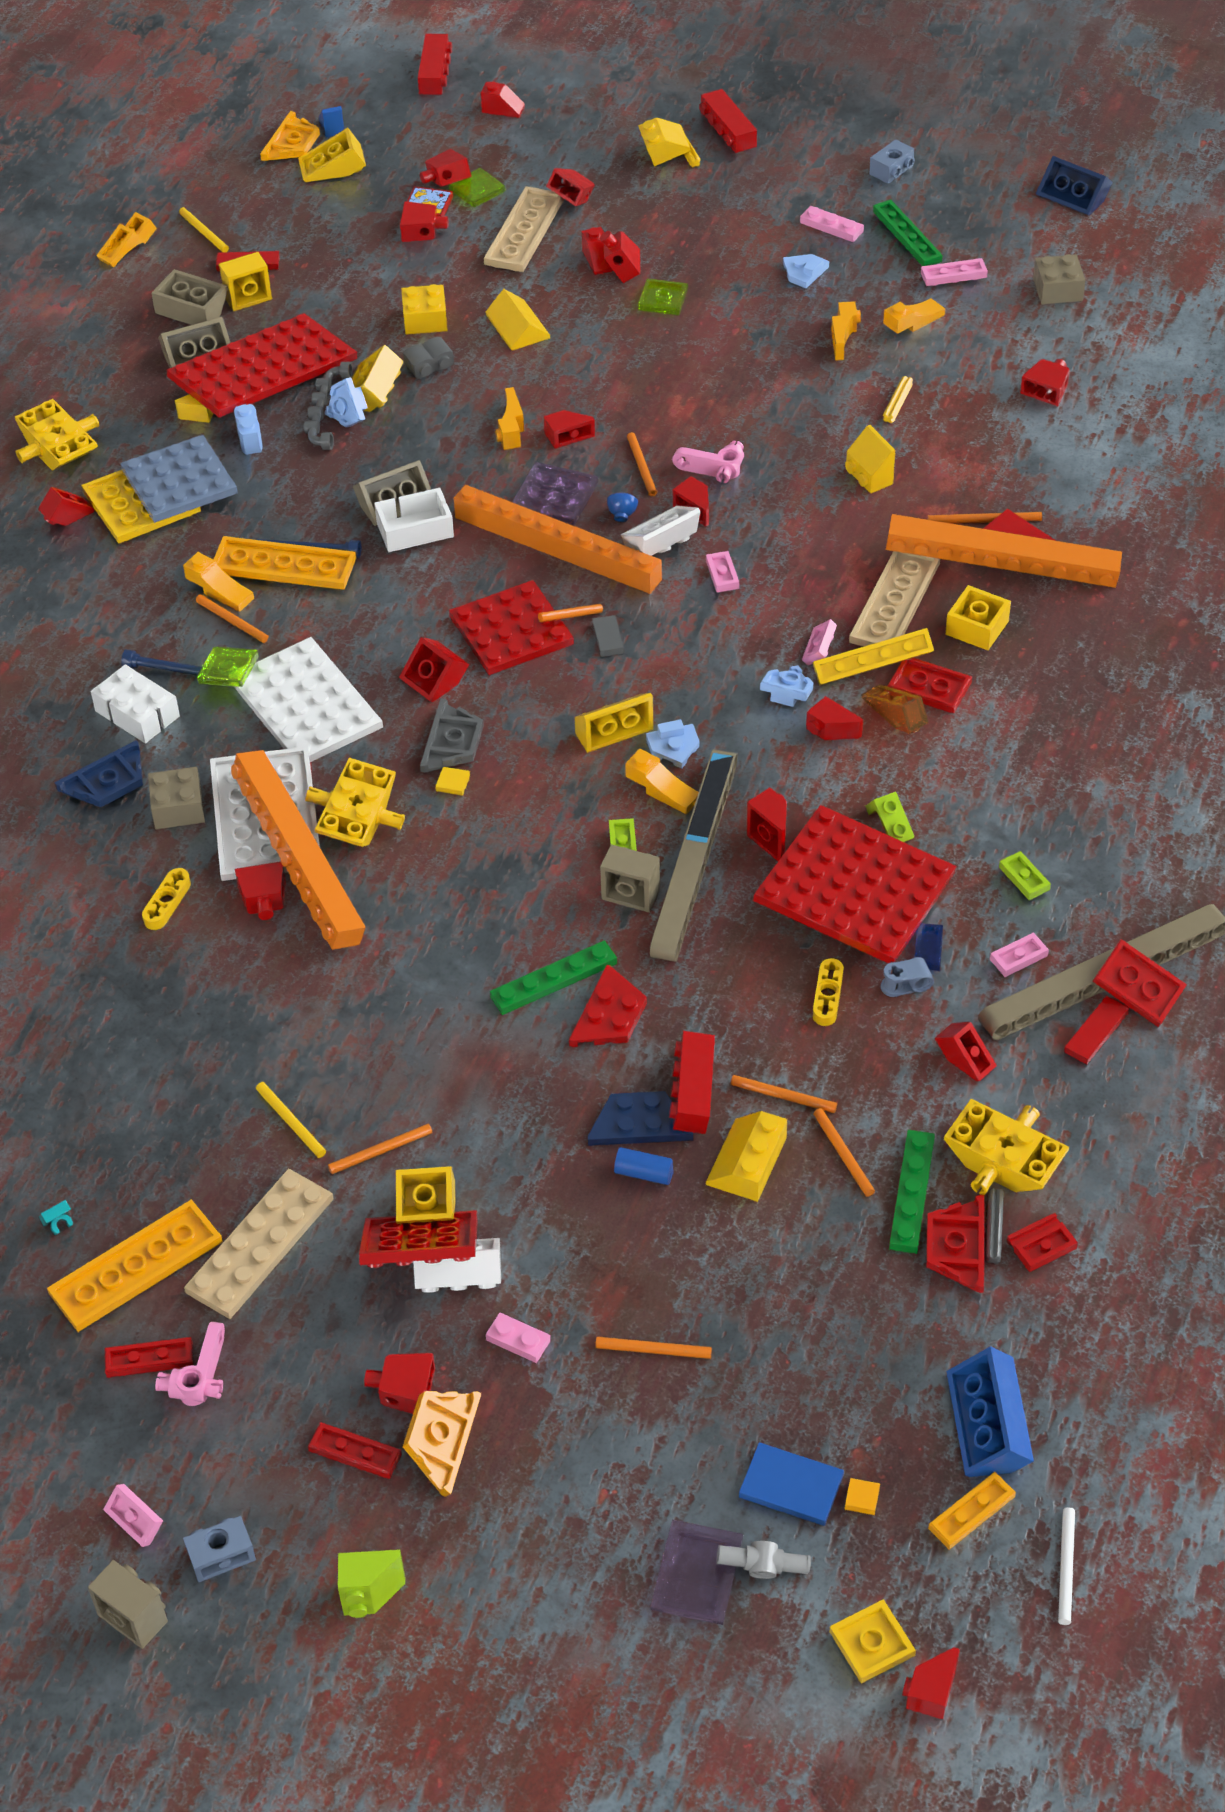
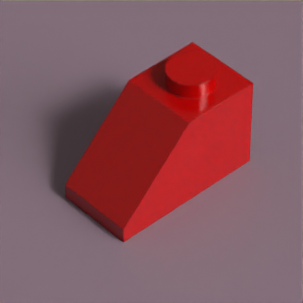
M486 82L481 91L482 113L520 117L525 103L505 84Z
M593 227L581 231L582 252L594 275L612 272L613 269L604 258V243L600 240L601 235L604 233L602 227Z
M562 410L544 416V433L555 449L594 437L595 419L592 416Z
M690 476L673 489V507L699 508V523L707 527L709 525L708 486Z
M50 487L38 508L44 515L45 521L52 525L57 523L64 526L93 513L95 510L85 497L54 487Z
M825 696L807 711L806 729L824 740L859 739L862 737L863 719Z
M971 1022L951 1023L934 1038L946 1059L975 1081L982 1080L997 1066Z
M953 1647L916 1666L913 1678L906 1677L902 1696L907 1697L906 1709L939 1719L944 1718L958 1665L959 1648Z

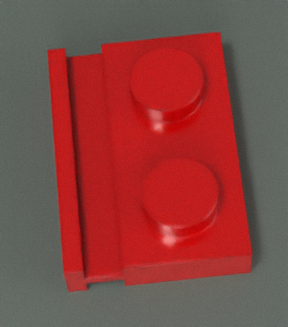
M1056 1213L1007 1236L1008 1245L1011 1244L1015 1254L1029 1272L1077 1249L1078 1242L1063 1222L1057 1219Z

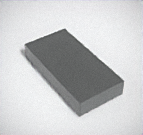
M616 616L592 618L600 656L624 654V646Z

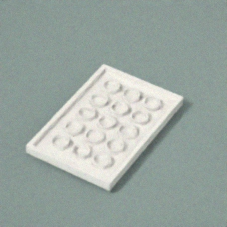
M312 637L228 675L230 683L284 749L308 746L310 762L383 728V722Z
M308 746L265 752L320 847L319 835L315 833L317 825L315 803L305 801L309 787H313ZM236 756L210 759L222 881L236 879V868L281 861L277 851L272 848L268 835L262 830L259 819L252 812L246 796H243L238 782L232 777L231 766L234 764Z

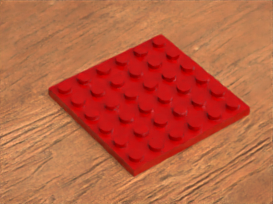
M820 805L757 889L753 901L889 964L896 962L955 874L957 866Z

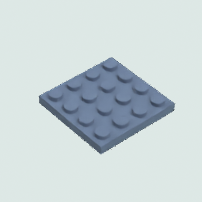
M204 435L120 463L123 473L154 523L238 494L237 486Z

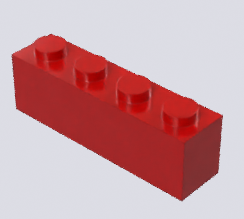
M425 34L418 72L419 94L442 95L443 87L447 86V76L451 62L450 54H452V42H449L448 34Z
M723 89L701 95V103L699 104L701 114L708 119L709 124L713 125L718 135L722 136L726 144L735 153L757 147V129Z
M683 1031L681 1041H676L674 1057H678V1061H674L672 1077H677V1081L672 1083L671 1097L675 1098V1102H671L669 1118H674L673 1130L706 1134L710 1118L715 1035Z

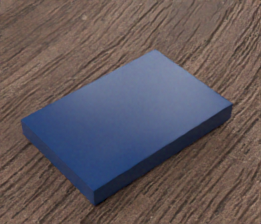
M759 1442L739 1491V1498L825 1526L843 1479L844 1470Z

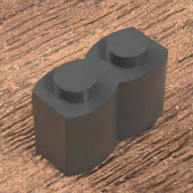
M434 337L423 344L413 345L403 352L404 364L415 378L429 376L434 371L444 370L454 364L453 351L441 337Z

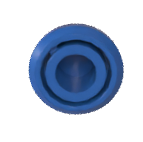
M614 493L607 497V506L614 515V520L626 522L628 517L635 512L638 500L628 493Z

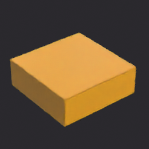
M850 1478L845 1510L875 1515L880 1484Z

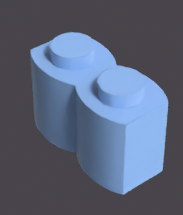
M252 404L236 406L234 415L242 452L245 455L261 452L263 445L255 407Z

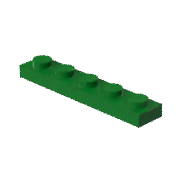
M892 200L873 205V213L922 266H930L942 262L943 255Z
M604 940L491 990L490 998L500 1013L505 1015L599 973L605 969L606 965L611 967L616 965L617 957Z
M915 1130L907 1131L889 1250L915 1254L918 1252L935 1133Z

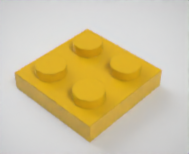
M884 1599L830 1626V1634L861 1684L905 1662L916 1654L915 1648Z

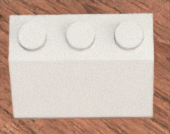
M675 506L621 534L624 545L651 556L658 552H666L671 549V545L683 543L690 539V535L697 532L700 510L696 507Z
M500 1238L477 1239L476 1257H471L467 1261L457 1262L453 1259H442L441 1262L428 1264L424 1261H413L415 1289H422V1292H436L439 1290V1287H450V1290L454 1291L465 1290L468 1285H479L481 1289L496 1287V1284L501 1283Z

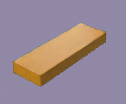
M993 1472L930 1522L928 1529L950 1550L1015 1498L1016 1492L996 1472Z

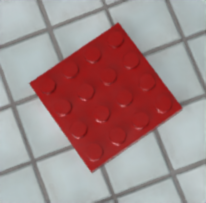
M534 580L449 610L451 620L488 675L574 644V637L561 619L545 622L539 621V613L555 610Z
M477 1210L454 1212L453 1220L397 1224L396 1216L365 1218L359 1250L360 1265L377 1268L383 1266L384 1263H396L399 1266H406L412 1264L413 1261H424L428 1264L441 1262L442 1259H453L457 1262L470 1260L471 1257H476Z

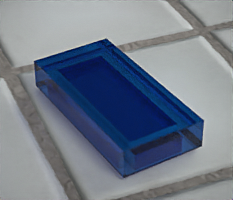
M921 923L916 933L915 957L923 958L929 970L940 971L943 925Z

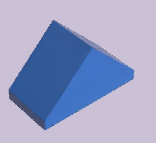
M341 106L321 111L318 120L325 137L335 136L344 130Z

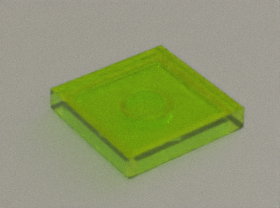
M481 167L471 172L472 177L449 184V189L472 207H476L505 192V185Z
M647 279L638 303V310L680 315L687 294L688 284Z
M214 646L197 676L198 683L243 687L259 657L258 650Z

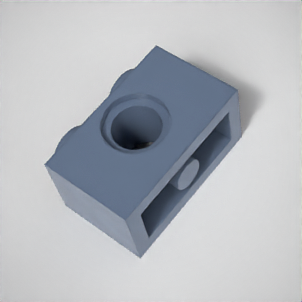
M895 139L870 157L869 174L889 184L913 166L915 161L914 148Z
M241 1516L224 1519L218 1525L196 1530L183 1538L198 1583L256 1560L253 1546ZM218 1544H224L220 1549H213Z

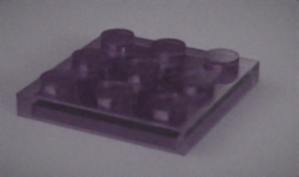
M535 462L512 502L575 526L598 485V476Z

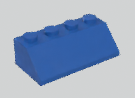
M990 1346L946 1371L965 1476H988L993 1472H996L998 1475L1011 1474L1034 1462L1013 1357Z

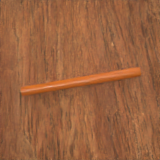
M1042 512L1015 513L1026 521H1042ZM1001 513L928 515L927 520L950 524L990 523Z

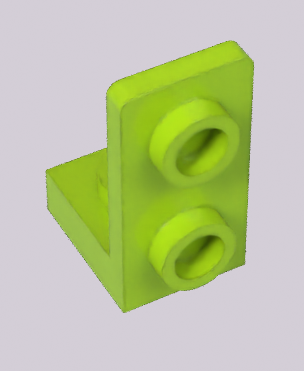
M896 792L874 799L865 806L869 815L877 812L887 835L902 842L914 838L913 831Z

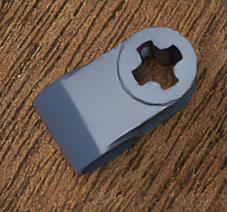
M921 957L891 962L884 968L885 978L881 983V991L890 997L923 992L933 986L934 979L925 960Z

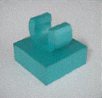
M66 1200L41 1213L38 1217L44 1227L51 1223V1231L55 1235L60 1233L57 1227L58 1221H65L69 1228L73 1225L71 1217L66 1215L71 1210Z

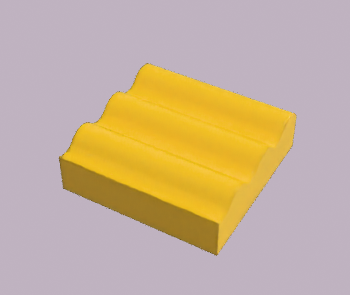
M443 767L435 786L436 791L463 796L469 781L470 771Z

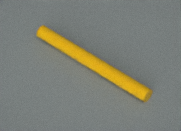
M180 208L179 214L219 250L228 252L229 247L186 208Z
M260 1082L256 1086V1090L318 1158H322L326 1154V1150L272 1090L264 1082Z

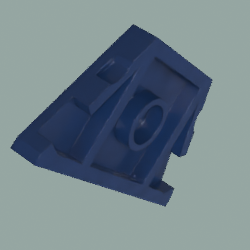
M135 740L56 781V789L69 796L102 807L143 785L139 743Z
M665 1091L618 1093L609 1096L588 1135V1146L693 1141V1132L673 1130L674 1118H669L672 1100Z

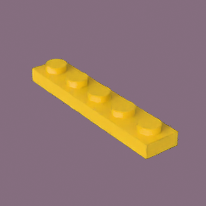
M925 628L814 661L813 667L820 686L933 652L934 648L928 629Z

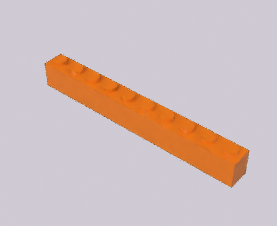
M465 485L453 498L455 518L649 594L662 581V560L468 485Z
M895 514L891 516L886 550L1114 588H1116L1122 559L1121 551Z
M264 750L237 753L234 764L231 766L232 777L238 782L243 796H246L252 812L256 814L260 821L262 830L268 835L272 848L277 851L282 865L286 867L291 876L292 883L299 890L302 901L307 904L313 920L320 927L323 938L327 940L332 950L360 945L366 927Z

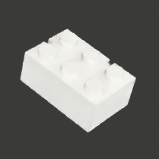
M440 488L399 497L400 518H397L394 498L374 503L377 525L388 552L454 537L452 515Z
M126 664L91 690L95 711L110 721L113 719L114 724L145 744L161 732L160 724L161 727L166 728L180 717L175 695ZM156 710H158L159 719H160V724H159L158 715H157V711H156Z

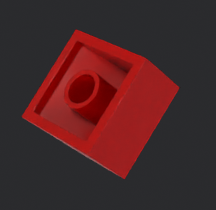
M421 637L399 678L430 702H434L459 684L469 664L439 641Z
M769 787L747 802V836L774 859L779 861L785 853L787 801L783 795L776 793Z

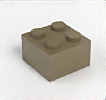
M1077 254L1035 258L1033 280L1041 305L1083 301L1086 280Z
M198 767L148 773L151 812L155 829L205 822Z
M611 844L600 866L602 900L650 913L660 892L659 857Z
M112 1560L88 1586L97 1615L142 1649L168 1622L164 1611L166 1607L160 1598V1590L152 1582L147 1581L144 1583L140 1580L136 1571L127 1564L121 1566L115 1560Z

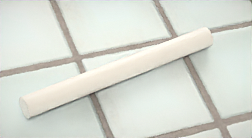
M1069 1507L1063 1509L1058 1615V1623L1062 1625L1071 1624L1075 1510Z

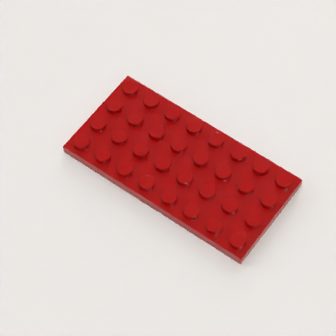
M303 313L167 369V377L220 418L234 412L236 406L253 404L326 373L329 369L340 366L341 362L354 361L357 359V351Z

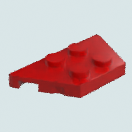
M606 965L569 1039V1046L578 1047V1043L593 1041L594 1045H605L610 1042L615 1044L628 1043L647 1004V997L613 967Z
M984 1195L975 1196V1200L963 1205L958 1202L950 1205L947 1209H939L927 1215L926 1267L979 1293L984 1292Z

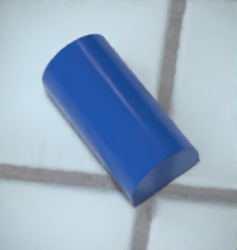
M622 1147L618 1149L614 1165L615 1174L665 1185L670 1184L674 1172L673 1160L671 1158Z

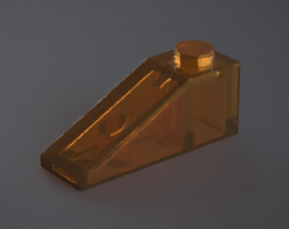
M881 684L861 694L862 699L895 729L911 734L918 732L920 727L928 724L922 697Z

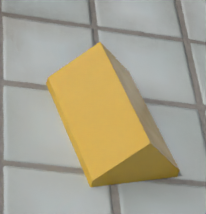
M505 289L500 292L486 310V316L511 351L550 339V334L525 300Z

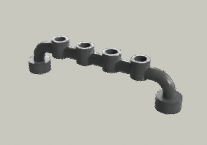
M341 362L340 366L329 369L323 378L316 379V390L319 392L312 393V404L316 406L308 407V418L311 421L304 422V432L308 434L309 441L314 445L321 446L322 450H332L334 446L332 432H322L321 437L316 436L320 433V420L324 418V406L328 403V391L331 390L332 386L331 380L337 375H340L342 379L352 378L353 368L351 362Z

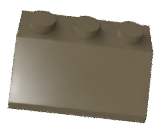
M174 269L151 293L156 314L191 325L216 319L221 315L228 287L227 285Z
M222 317L165 332L158 337L164 357L170 368L230 343Z
M420 460L359 482L353 486L360 507L374 526L377 525L375 502L394 498L397 517L401 516L399 497L431 490Z

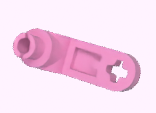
M732 441L730 445L721 449L718 454L682 447L676 450L672 461L680 470L713 476L719 482H722L724 479L723 483H727L730 479H734L740 474V465L744 458V447L741 442L738 441L735 445L736 441Z
M218 1322L209 1323L197 1366L191 1365L182 1369H173L171 1374L159 1372L157 1375L159 1378H156V1391H167L169 1398L181 1399L184 1404L189 1406L200 1405L208 1397L220 1399L223 1391V1380H214L213 1377L224 1341V1324ZM192 1384H197V1385L194 1386V1387H188V1386H190V1385H192Z

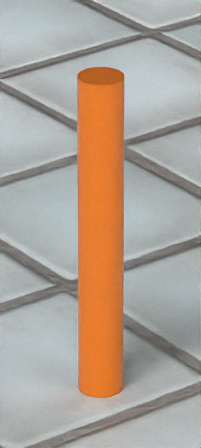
M601 604L542 612L538 614V619L540 622L598 614L603 612V607Z

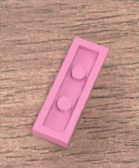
M810 206L800 216L801 224L854 242L864 232L863 224L824 211L818 207Z
M982 258L921 267V275L926 286L987 278L988 273Z

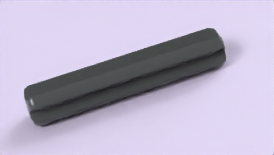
M995 1188L990 1189L988 1194L985 1260L988 1263L997 1264L1001 1261L1004 1192L1002 1189Z

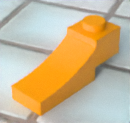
M135 212L125 226L122 224L118 225L96 256L100 261L115 267L131 249L141 243L146 244L157 228L150 219Z
M932 298L914 305H905L902 302H898L884 310L883 324L897 334L906 329L914 332L944 316L945 308Z
M838 302V316H832L831 335L835 360H844L846 341L852 332H857V323H861V312L856 309L855 302Z
M514 387L505 388L506 411L502 419H498V429H495L496 440L501 442L504 450L521 447L520 432H524V416Z
M199 552L183 564L186 579L203 587L205 595L238 612L254 599V594L251 590L228 576L216 564L215 560Z
M639 749L625 763L626 777L645 786L647 795L686 815L695 806L699 792L686 785L660 763V758Z

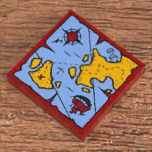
M414 186L407 201L435 205L437 207V216H445L453 199V191Z

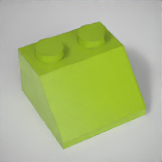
M400 1550L338 1553V1591L344 1616L349 1615L360 1618L367 1614H375L405 1585V1573Z

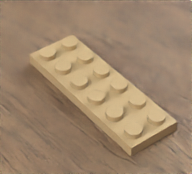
M526 186L485 255L484 265L524 272L562 205L564 198L553 191Z
M893 551L849 636V643L864 647L904 635L940 565V559Z
M288 1169L184 1287L186 1294L231 1319L333 1201V1193Z

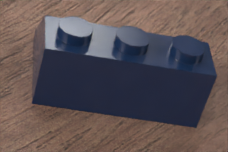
M1052 156L1036 191V195L1090 216L1105 201L1113 182L1102 174Z

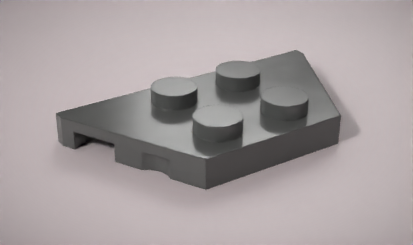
M441 698L420 764L421 772L425 773L442 769L443 767H451L474 761L484 727L483 719L469 714L461 707L455 709L448 705V700Z

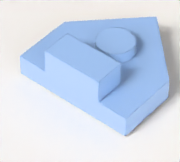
M813 254L783 257V265L787 272L788 281L805 289L829 268V261Z
M345 378L332 385L330 390L331 399L329 406H326L325 415L336 419L344 427H351L365 420L363 410L368 407L361 387L355 388L351 378Z
M797 665L789 667L788 671L779 672L778 669L768 671L760 683V690L771 693L770 701L793 707L797 700L806 702L813 690V682L809 677H805L802 674L803 670Z
M681 719L658 724V731L646 733V740L651 754L660 758V760L662 758L669 760L679 768H683L690 755L699 748V739L694 725L683 726Z

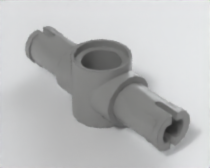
M754 1541L751 1543V1546L746 1545L745 1548L719 1545L716 1562L722 1565L743 1567L744 1570L749 1571L750 1576L755 1578L771 1579L775 1578L776 1574H781L782 1571L808 1574L810 1572L811 1556L784 1553V1550L778 1549V1544L774 1542Z

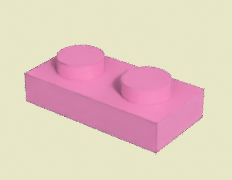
M729 551L707 554L706 563L716 592L739 589V580Z
M831 619L813 628L802 658L806 665L809 666L814 661L824 659L828 655V648L834 638L833 634L837 626Z
M1033 932L992 952L990 961L1004 977H1007L1047 957L1049 949Z
M499 1313L486 1333V1341L537 1363L550 1343V1335Z
M125 1484L116 1485L103 1509L142 1547L149 1546L152 1543L163 1522Z

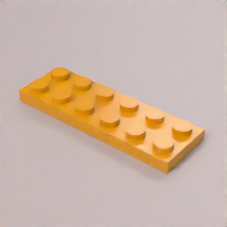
M223 536L213 560L216 561V564L228 576L345 590L356 560V553L353 551Z
M191 1199L49 1286L47 1290L76 1331L79 1332L222 1243V1236Z

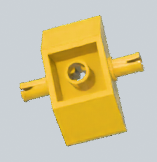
M54 399L15 416V420L28 443L27 446L15 451L21 463L39 456L53 471L92 452L98 447V444L86 433L99 427L97 417L91 414L82 420L76 421Z
M349 758L333 791L329 793L310 786L306 793L305 801L325 806L315 827V833L364 847L370 844L379 824L401 830L405 815L386 810L396 772Z
M970 1099L944 1136L945 1142L964 1166L978 1173L975 1180L972 1181L971 1187L976 1193L982 1187L979 1192L980 1195H985L993 1182L1013 1192L1043 1189L1068 1152L1069 1146L1031 1128L1040 1115L1034 1107L1028 1113L1031 1109L1030 1105L1024 1106L1018 1118L1014 1120L973 1099Z

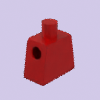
M448 149L426 160L427 170L420 172V179L423 184L432 181L439 186H446L472 177L467 158L453 149Z
M554 168L546 185L547 188L574 206L586 203L595 186L592 181L577 171Z
M405 201L400 223L402 242L435 239L437 229H448V216H437V207L435 205Z
M610 231L604 232L600 237V240L604 243V258L622 283L639 275L640 248L622 231L614 235Z
M1041 359L1023 374L1020 394L1059 406L1068 385L1070 369L1066 367L1067 365L1062 359H1056L1055 362Z
M281 861L235 869L238 889L247 913H258V917L261 920H269L274 916V910H280L284 907L286 878Z
M433 1353L387 1355L382 1371L366 1370L364 1386L379 1388L380 1404L413 1414L419 1395L425 1391H431L435 1372Z

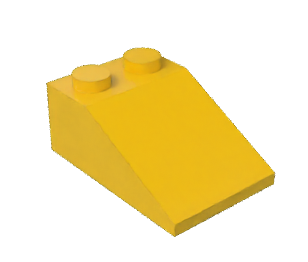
M348 127L298 158L305 182L350 176L361 171L366 166L361 144Z

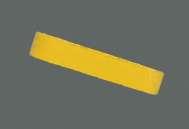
M175 868L169 871L144 908L142 916L144 925L148 929H161L168 922L191 886L187 870ZM167 895L173 897L169 902L160 901L162 897Z
M830 958L824 960L819 969L813 1006V1020L821 1026L832 1025L837 1018L844 969L843 964L837 959ZM829 970H835L833 979H828ZM830 988L835 991V994L826 996L821 991ZM824 1005H828L827 1015L822 1014Z

